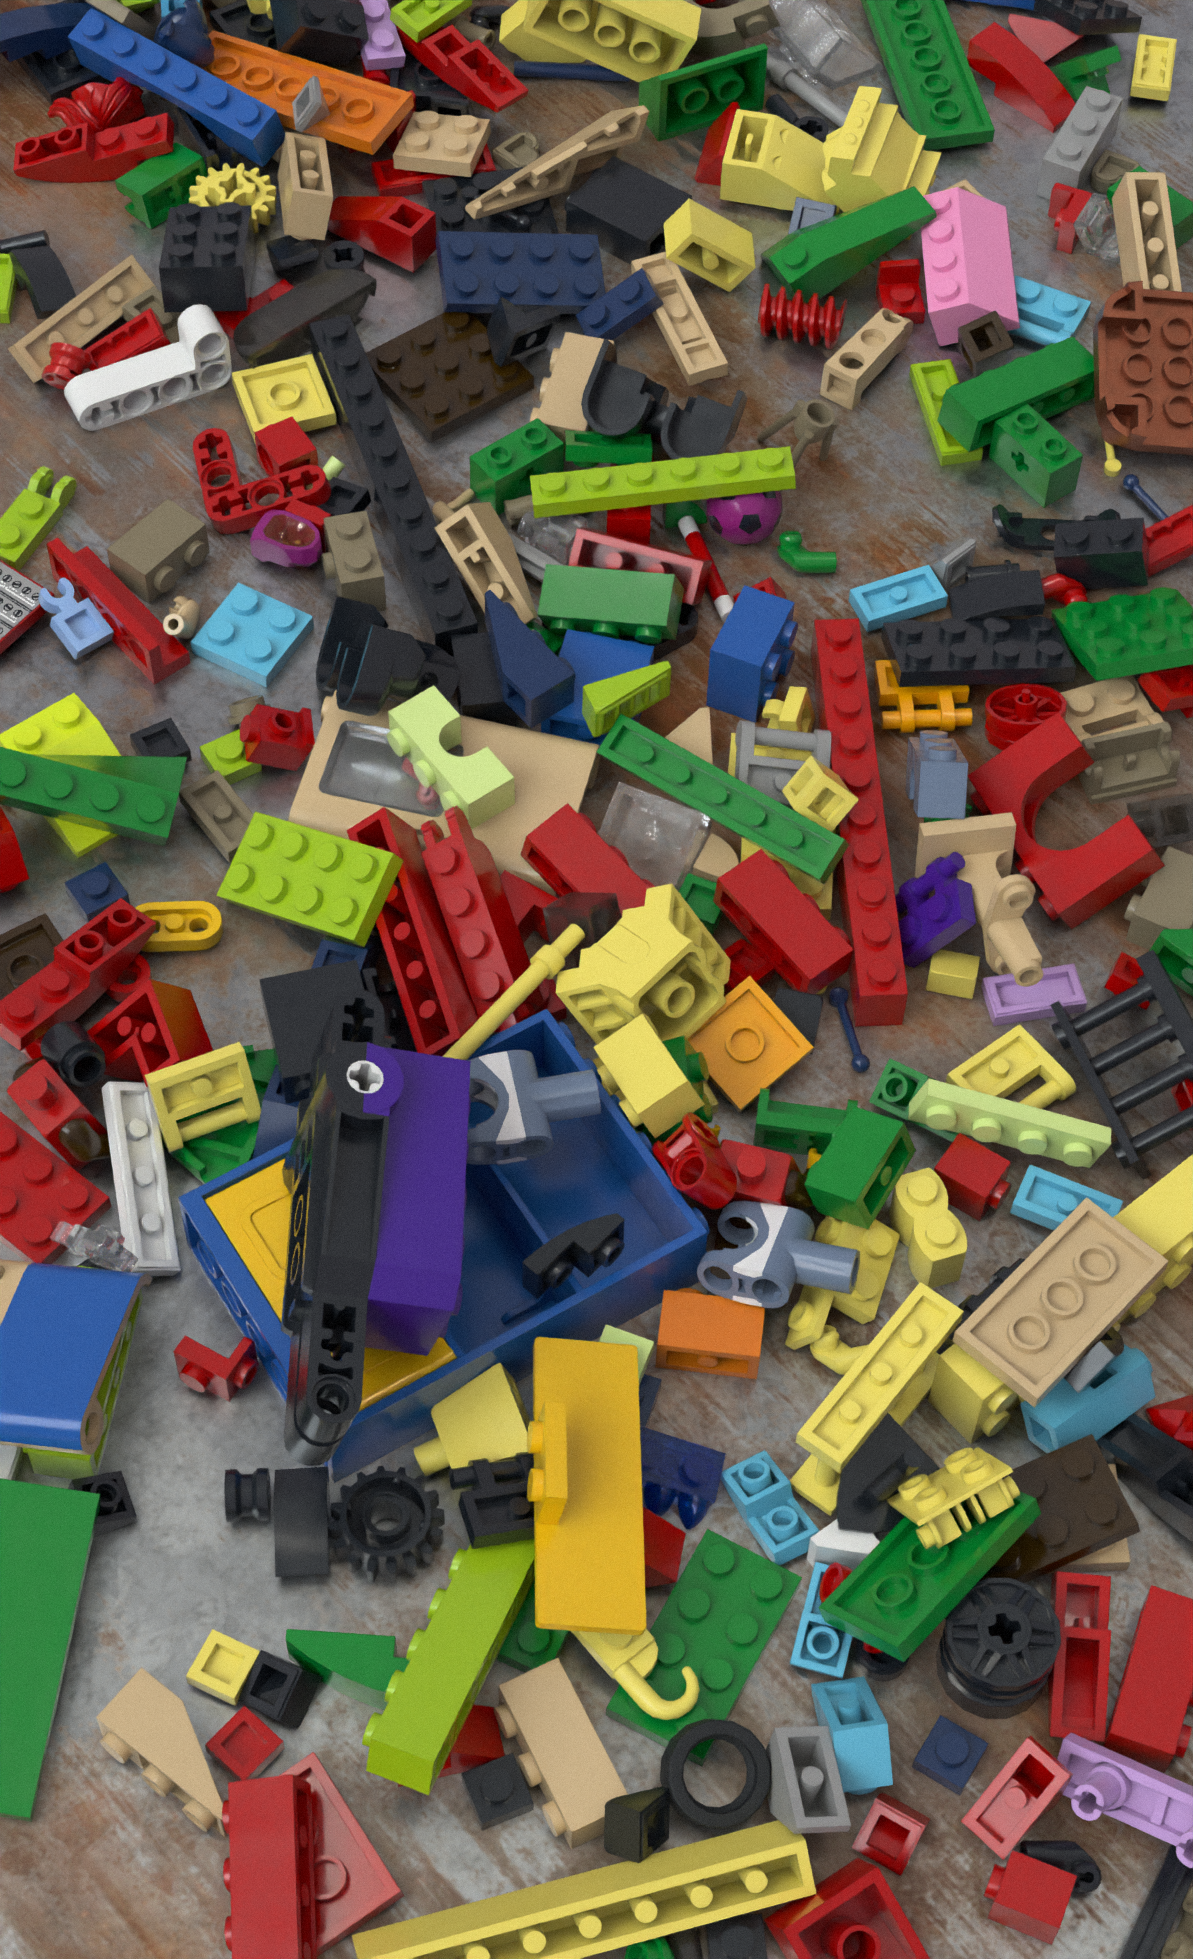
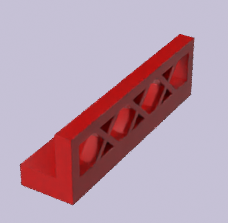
M58 537L47 543L52 574L56 582L58 583L59 579L63 577L68 579L74 587L73 598L77 603L86 598L91 600L114 631L112 641L154 685L191 663L189 651L173 635L165 632L163 624L88 546L73 554Z

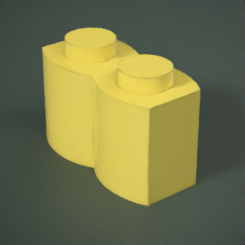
M929 1167L901 1175L893 1190L889 1217L893 1230L900 1234V1241L908 1247V1264L913 1276L918 1283L921 1282L930 1289L958 1281L966 1256L967 1237L958 1218L948 1210V1194L944 1183Z

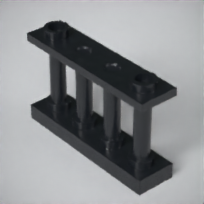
M1153 949L1136 958L1144 975L1137 978L1138 984L1075 1018L1070 1016L1060 1001L1050 1005L1058 1019L1056 1023L1051 1025L1057 1039L1064 1050L1072 1047L1118 1139L1111 1143L1115 1155L1124 1169L1132 1166L1143 1180L1152 1174L1142 1154L1193 1128V1105L1132 1137L1121 1115L1187 1079L1193 1082V1019L1169 973ZM1147 1000L1150 1004L1158 1000L1164 1011V1014L1157 1017L1158 1023L1092 1058L1082 1035ZM1167 1039L1170 1043L1179 1040L1185 1053L1178 1056L1179 1062L1112 1097L1101 1076L1102 1074Z

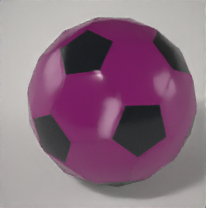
M779 491L706 499V512L711 528L722 539L737 545L747 546L756 544L767 538L778 526L783 511L782 497Z

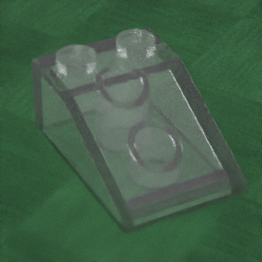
M619 782L598 835L609 846L617 847L625 855L629 867L641 880L647 879L655 887L673 884L679 892L687 874H692L693 866L703 849L713 823L701 812Z

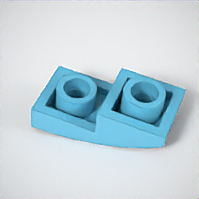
M765 1450L720 1472L721 1481L729 1496L771 1562L780 1566L808 1552L810 1538L820 1530L794 1499L791 1482Z
M815 1562L790 1665L842 1679L853 1636L824 1621L818 1608L822 1604L819 1591L822 1577L830 1565Z

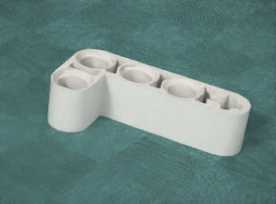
M197 304L185 309L181 313L177 323L179 342L78 375L71 379L64 389V395L81 427L89 431L100 430L223 387L232 375L229 340L211 308L207 305Z

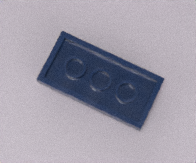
M438 231L435 241L444 312L493 313L499 298L504 297L524 313L550 305L561 314H578L606 294L598 235Z

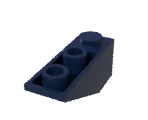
M491 590L485 592V623L503 700L530 728H533L574 702L575 672L565 658H558L547 647L544 638L537 630H530L519 619L517 612L510 603L502 602Z

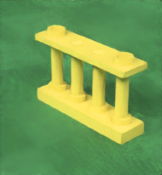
M920 1282L797 1433L796 1443L810 1452L811 1455L790 1480L794 1491L829 1516L837 1509L836 1496L842 1469L887 1413L902 1427L931 1391L939 1358L937 1350L961 1322L963 1310Z

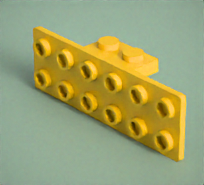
M537 1337L533 1344V1421L529 1423L527 1434V1452L534 1454V1468L530 1469L528 1477L527 1498L529 1502H534L535 1625L541 1629L643 1635L647 1624L637 1347L628 1344Z

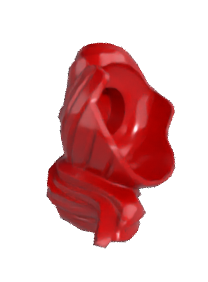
M117 77L112 84L91 82L75 89L71 93L73 99L61 97L54 100L47 114L49 118H61L67 127L88 122L94 133H98L107 128L129 124L131 121H135L143 116L146 112L141 98L144 90L130 84L122 77Z

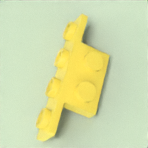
M826 1215V1218L821 1222L816 1231L815 1239L819 1243L860 1251V1265L855 1288L852 1294L804 1285L799 1301L792 1309L788 1318L790 1329L785 1345L796 1350L819 1340L831 1306L862 1325L874 1320L900 1234L876 1219L868 1230Z

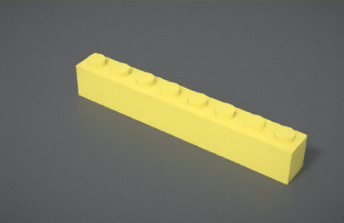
M777 1820L650 1854L640 1863L628 1860L352 1935L357 1959H581L817 1893L805 1838L802 1834H794Z

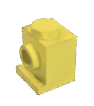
M812 755L782 789L783 794L796 812L831 832L859 800L856 795L849 791L839 775Z

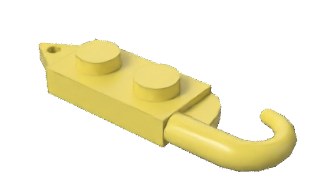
M645 1629L643 1635L571 1631L612 1680L615 1678L635 1703L651 1717L662 1720L678 1719L690 1712L696 1704L700 1691L699 1682L689 1666L682 1669V1674L686 1680V1690L684 1695L677 1700L667 1701L662 1699L646 1682L645 1678L652 1672L657 1663L658 1656L655 1638L647 1629Z

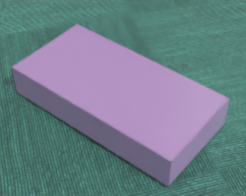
M1075 964L1042 968L1043 978L1037 984L1028 987L1018 985L1012 973L983 978L981 989L993 1026L1054 1017L1055 1014L1050 1005L1057 1001H1060L1069 1014L1085 1012L1087 1000Z

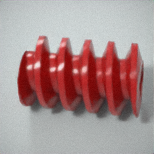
M766 283L758 314L761 334L763 337H769L776 327L777 337L783 341L792 330L793 340L799 344L808 333L809 343L813 347H816L824 336L826 348L832 350L839 341L843 330L847 299L840 310L835 307L834 296H829L825 305L820 306L818 293L815 292L808 303H804L802 290L797 289L792 300H788L786 287L781 286L777 295L773 297L771 296L770 284Z

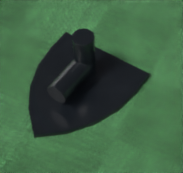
M889 1413L886 1414L840 1473L836 1496L838 1530L867 1534L890 1532L905 1516L889 1505L887 1499L898 1494V1487L906 1480L920 1474L929 1476L940 1469Z

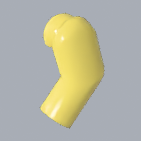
M825 1325L821 1338L810 1343V1350L814 1358L840 1375H845L868 1347V1345L849 1347L839 1340L836 1328L831 1325Z

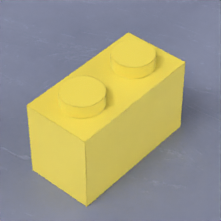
M688 199L664 222L666 259L724 290L731 292L756 268L752 233L697 202Z
M643 1014L593 1047L604 1065L596 1069L613 1094L621 1089L626 1097L619 1102V1105L635 1128L644 1123L654 1138H657L680 1122L682 1117L688 1112L693 1113L705 1105Z

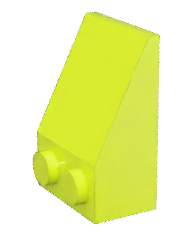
M75 693L70 694L0 734V747L27 754L121 756L101 723ZM42 815L77 858L118 835Z

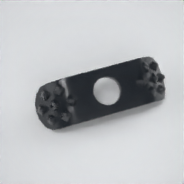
M1001 504L992 508V522L997 527V536L1002 537L1011 547L1022 550L1054 551L1055 541L1046 539L1041 533L1045 530H1055L1056 524L1121 519L1120 514L1111 508L1103 511L1098 516L1087 515L1083 520L1022 518V513L1008 512Z

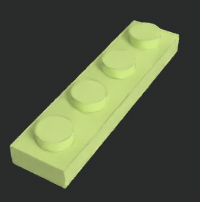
M928 1079L909 1102L908 1120L927 1124L936 1130L960 1132L961 1134L972 1136L981 1142H994L1016 1148L1026 1154H1039L1061 1160L1070 1166L1090 1168L1111 1145L1110 1127L933 1079Z

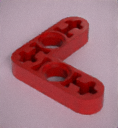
M220 428L206 429L198 434L193 441V452L206 512L214 529L220 534H235L254 528L266 512L270 510H285L292 499L308 505L319 506L325 503L331 495V486L322 468L315 465L301 466L243 485L236 452L226 431ZM216 447L220 459L212 460L210 455L212 448ZM220 475L231 476L225 485L220 487L211 486L212 481ZM313 484V488L307 490V485ZM291 490L292 496L288 497L286 491ZM273 493L279 495L273 504L268 506L259 505V501L264 496ZM249 503L251 509L247 510L245 504ZM230 510L231 514L225 516V511Z

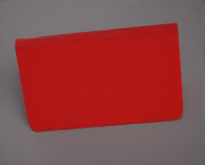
M732 102L707 131L694 178L698 183L721 186L722 162L736 110L740 109L737 102Z

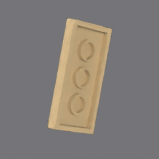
M1086 1197L955 1331L953 1342L1035 1408L1166 1270L1169 1260Z

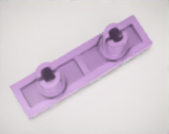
M1070 1733L1063 1738L1057 1760L1071 1771L1073 1776L1062 1795L1072 1799L1071 1806L1075 1814L1084 1820L1092 1821L1098 1819L1104 1813L1176 1846V1854L1181 1863L1189 1868H1193V1786L1076 1734Z

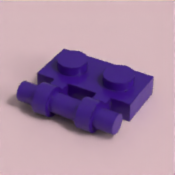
M953 852L946 858L939 857L932 861L926 867V873L919 878L912 877L899 887V893L895 895L897 913H903L906 910L908 912L905 917L898 921L905 965L915 968L976 924L972 885L957 878V872L965 867V860L958 852ZM935 889V895L929 898V893Z

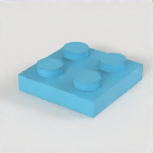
M238 582L192 639V653L267 688L313 630V616Z

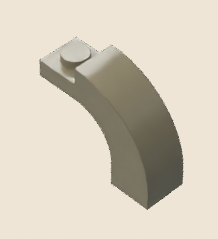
M684 0L701 8L697 41L689 51L699 56L717 58L746 49L744 39L762 35L768 30L780 26L777 12L771 0H744L719 9L702 7L696 4L695 0Z

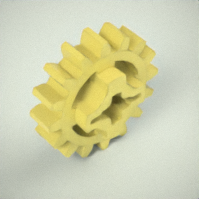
M224 163L222 171L217 172L210 167L208 168L207 178L199 175L196 177L197 186H190L189 203L196 204L199 207L219 206L227 202L237 203L240 206L251 205L255 234L258 233V223L269 225L270 215H276V188L274 185H271L269 175L260 177L259 168L257 167L248 172L245 171L244 163H240L236 169H230V166Z

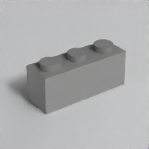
M1089 86L1085 87L1043 158L1036 195L1050 200L1051 191L1055 183L1084 190L1091 178L1094 165L1103 151L1108 149L1116 135L1123 98L1103 90H1097Z

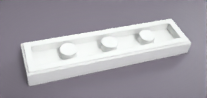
M107 1082L101 1089L126 1271L146 1273L151 1276H174L181 1268L161 1130L149 1088L146 1087L145 1083Z

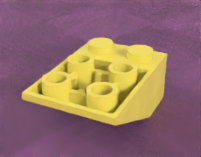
M737 109L722 162L720 199L790 211L794 210L796 197L836 205L824 192L822 171L825 169L823 143L777 115ZM838 206L835 215H838L840 208Z

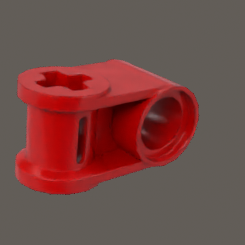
M688 1112L682 1117L683 1124L664 1142L661 1140L655 1142L652 1145V1151L665 1168L672 1185L676 1189L709 1209L722 1208L728 1204L737 1189L736 1173L732 1170L720 1149L719 1141L713 1131L697 1115Z

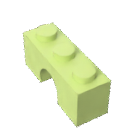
M434 685L388 711L390 732L387 733V739L391 748L399 757L404 755L412 763L414 772L421 784L426 788L431 786L440 796V801L445 811L453 806H458L464 812L472 830L515 804L514 776L488 747L465 757L454 756L447 752L462 743L461 718L459 713Z

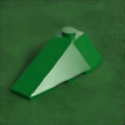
M913 186L795 230L764 251L760 256L780 283L786 287L787 292L792 298L797 289L802 290L803 302L808 303L814 292L818 293L819 299L936 218L937 214L917 188Z

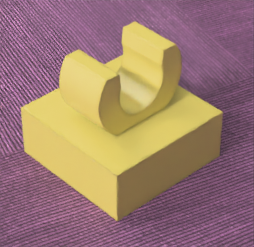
M790 686L785 702L778 699L766 701L762 716L763 718H770L767 728L811 732L815 714L807 687Z

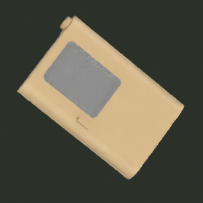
M337 689L333 696H326L321 709V722L323 723L293 801L288 821L349 840L346 830L381 808L386 807L415 828L422 851L427 849L424 836L421 833V825L433 819L440 825L444 837H449L451 833L440 796L431 786L426 788L421 784L414 772L412 763L405 755L399 757L388 742L387 733L390 732L388 711L399 706L402 702L387 699L382 710L376 715L364 716L340 710L337 706ZM460 715L462 743L447 752L454 756L465 757L488 747L514 776L515 804L472 829L474 838L483 841L491 852L499 877L506 870L556 897V892L520 854L526 836L565 804L568 803L577 813L580 812L586 789H592L596 780L601 757L597 750L600 745Z

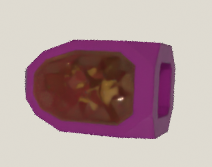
M270 510L266 512L255 526L250 539L252 556L262 562L270 561L291 568L311 566L317 562L323 553L319 530L313 523L285 510Z

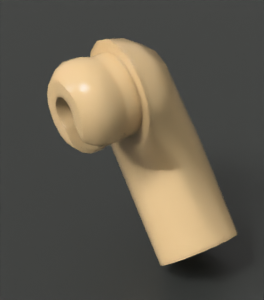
M178 596L173 600L176 602L175 607L169 606V615L163 621V628L169 635L189 639L194 635L201 610L194 599L188 600L184 596Z

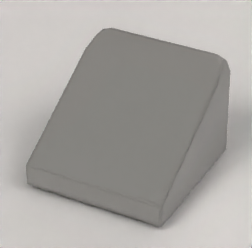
M973 538L948 551L930 565L945 591L967 575L965 574L966 566H973L976 541Z

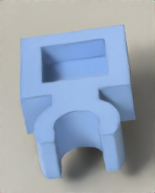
M64 577L59 579L57 588L63 595L61 598L52 597L45 587L40 590L38 600L41 607L49 613L56 614L51 618L50 627L75 660L112 640L114 631L91 600L86 598L77 603L73 598L74 587L68 579Z

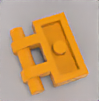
M875 661L874 678L879 706L897 705V711L881 712L882 729H899L900 733H913L915 728L938 727L939 731H954L955 726H972V709L954 708V703L968 702V685L899 687L890 661ZM937 704V709L914 710V705Z

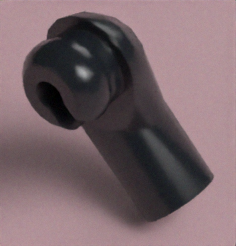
M504 5L476 6L469 13V17H471L469 22L489 30V23L501 25V15L510 7Z
M774 94L766 101L765 107L770 114L777 115L792 125L799 119L780 94Z
M1069 1840L1021 1841L1019 1853L1076 1875L1077 1878L1073 1887V1891L1076 1893L1085 1894L1093 1892L1101 1884V1870L1096 1862L1076 1842Z

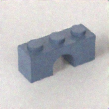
M924 730L920 731V737H908L905 791L909 799H914L913 809L917 817L965 819L968 761L956 741L952 738H947V732Z

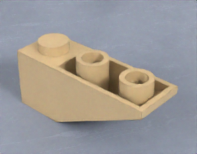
M141 1667L96 1717L103 1736L100 1743L119 1762L125 1763L130 1758L144 1770L141 1774L142 1779L160 1796L166 1797L171 1792L185 1804L182 1808L183 1813L201 1830L207 1832L212 1826L226 1837L228 1834L224 1829L222 1821L223 1803L183 1700Z

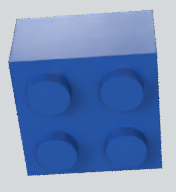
M744 585L710 649L706 706L754 723L757 722L766 701L776 698L779 683L776 682L779 676H787L794 661L795 651L790 650V647L798 630V623L793 621L795 602Z

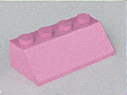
M958 187L924 195L923 197L937 214L936 218L921 227L928 313L939 347L958 343L959 327L995 310L1007 331L1020 328L1006 206Z

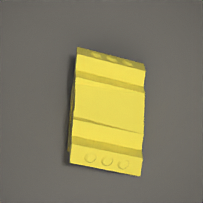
M859 86L844 125L826 135V141L823 143L825 169L822 171L824 192L843 212L913 186L917 188L922 196L930 194V187L934 185L936 179L935 174L938 169L941 152L923 150L926 135H919L898 113L899 105L879 103L882 88Z
M667 884L646 889L645 906L623 910L622 918L607 934L590 948L581 949L579 967L558 972L555 993L596 1044H599L641 1014L647 1019L661 1041L685 1036L688 1039L727 1002L724 997V985L729 981L731 960L674 885Z

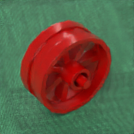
M1016 684L995 690L986 699L985 736L990 744L1000 750H1005L1059 712L1065 720L1067 701L1056 690L1038 684Z

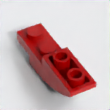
M167 112L153 117H145L139 121L119 127L107 128L98 133H94L89 123L86 122L72 127H64L58 131L38 137H29L24 141L17 142L15 145L13 171L18 177L59 183L115 180L142 164L145 159L173 152L174 122Z
M122 898L102 911L54 947V961L0 1000V1037L19 1051H22L55 1024L63 1021H75L128 967L156 930V922Z

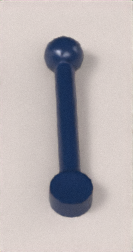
M1129 474L1124 477V488L1128 491H1133L1160 521L1168 517L1141 488L1136 475Z
M835 987L830 991L829 1002L838 1009L853 1054L851 1066L854 1071L863 1073L870 1067V1060L866 1055L862 1054L846 1006L848 992L842 987Z

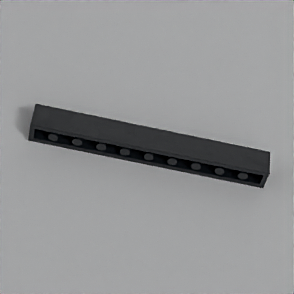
M350 314L309 323L312 355L336 412V420L363 487L369 490L372 500L370 503L425 641L437 645L452 656L451 635L478 633V622L448 550L434 528L437 526Z

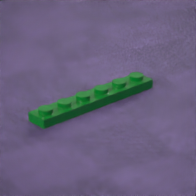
M623 714L619 715L597 750V753L602 758L822 884L826 883L849 846L848 842L840 836Z

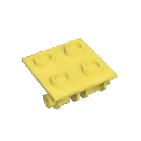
M970 1447L964 1448L948 1456L944 1460L945 1466L929 1476L920 1474L906 1480L898 1487L899 1493L887 1499L889 1505L918 1526L923 1525L916 1530V1533L926 1549L934 1545L940 1549L962 1535L949 1510L950 1508L964 1531L969 1532L972 1530V1526L960 1504L962 1501L965 1500L971 1513L980 1524L986 1522V1518L974 1494H976L989 1518L1014 1505L1013 1499L1020 1495V1491L1010 1476L1002 1479L1013 1472L1012 1468L979 1447L974 1450Z

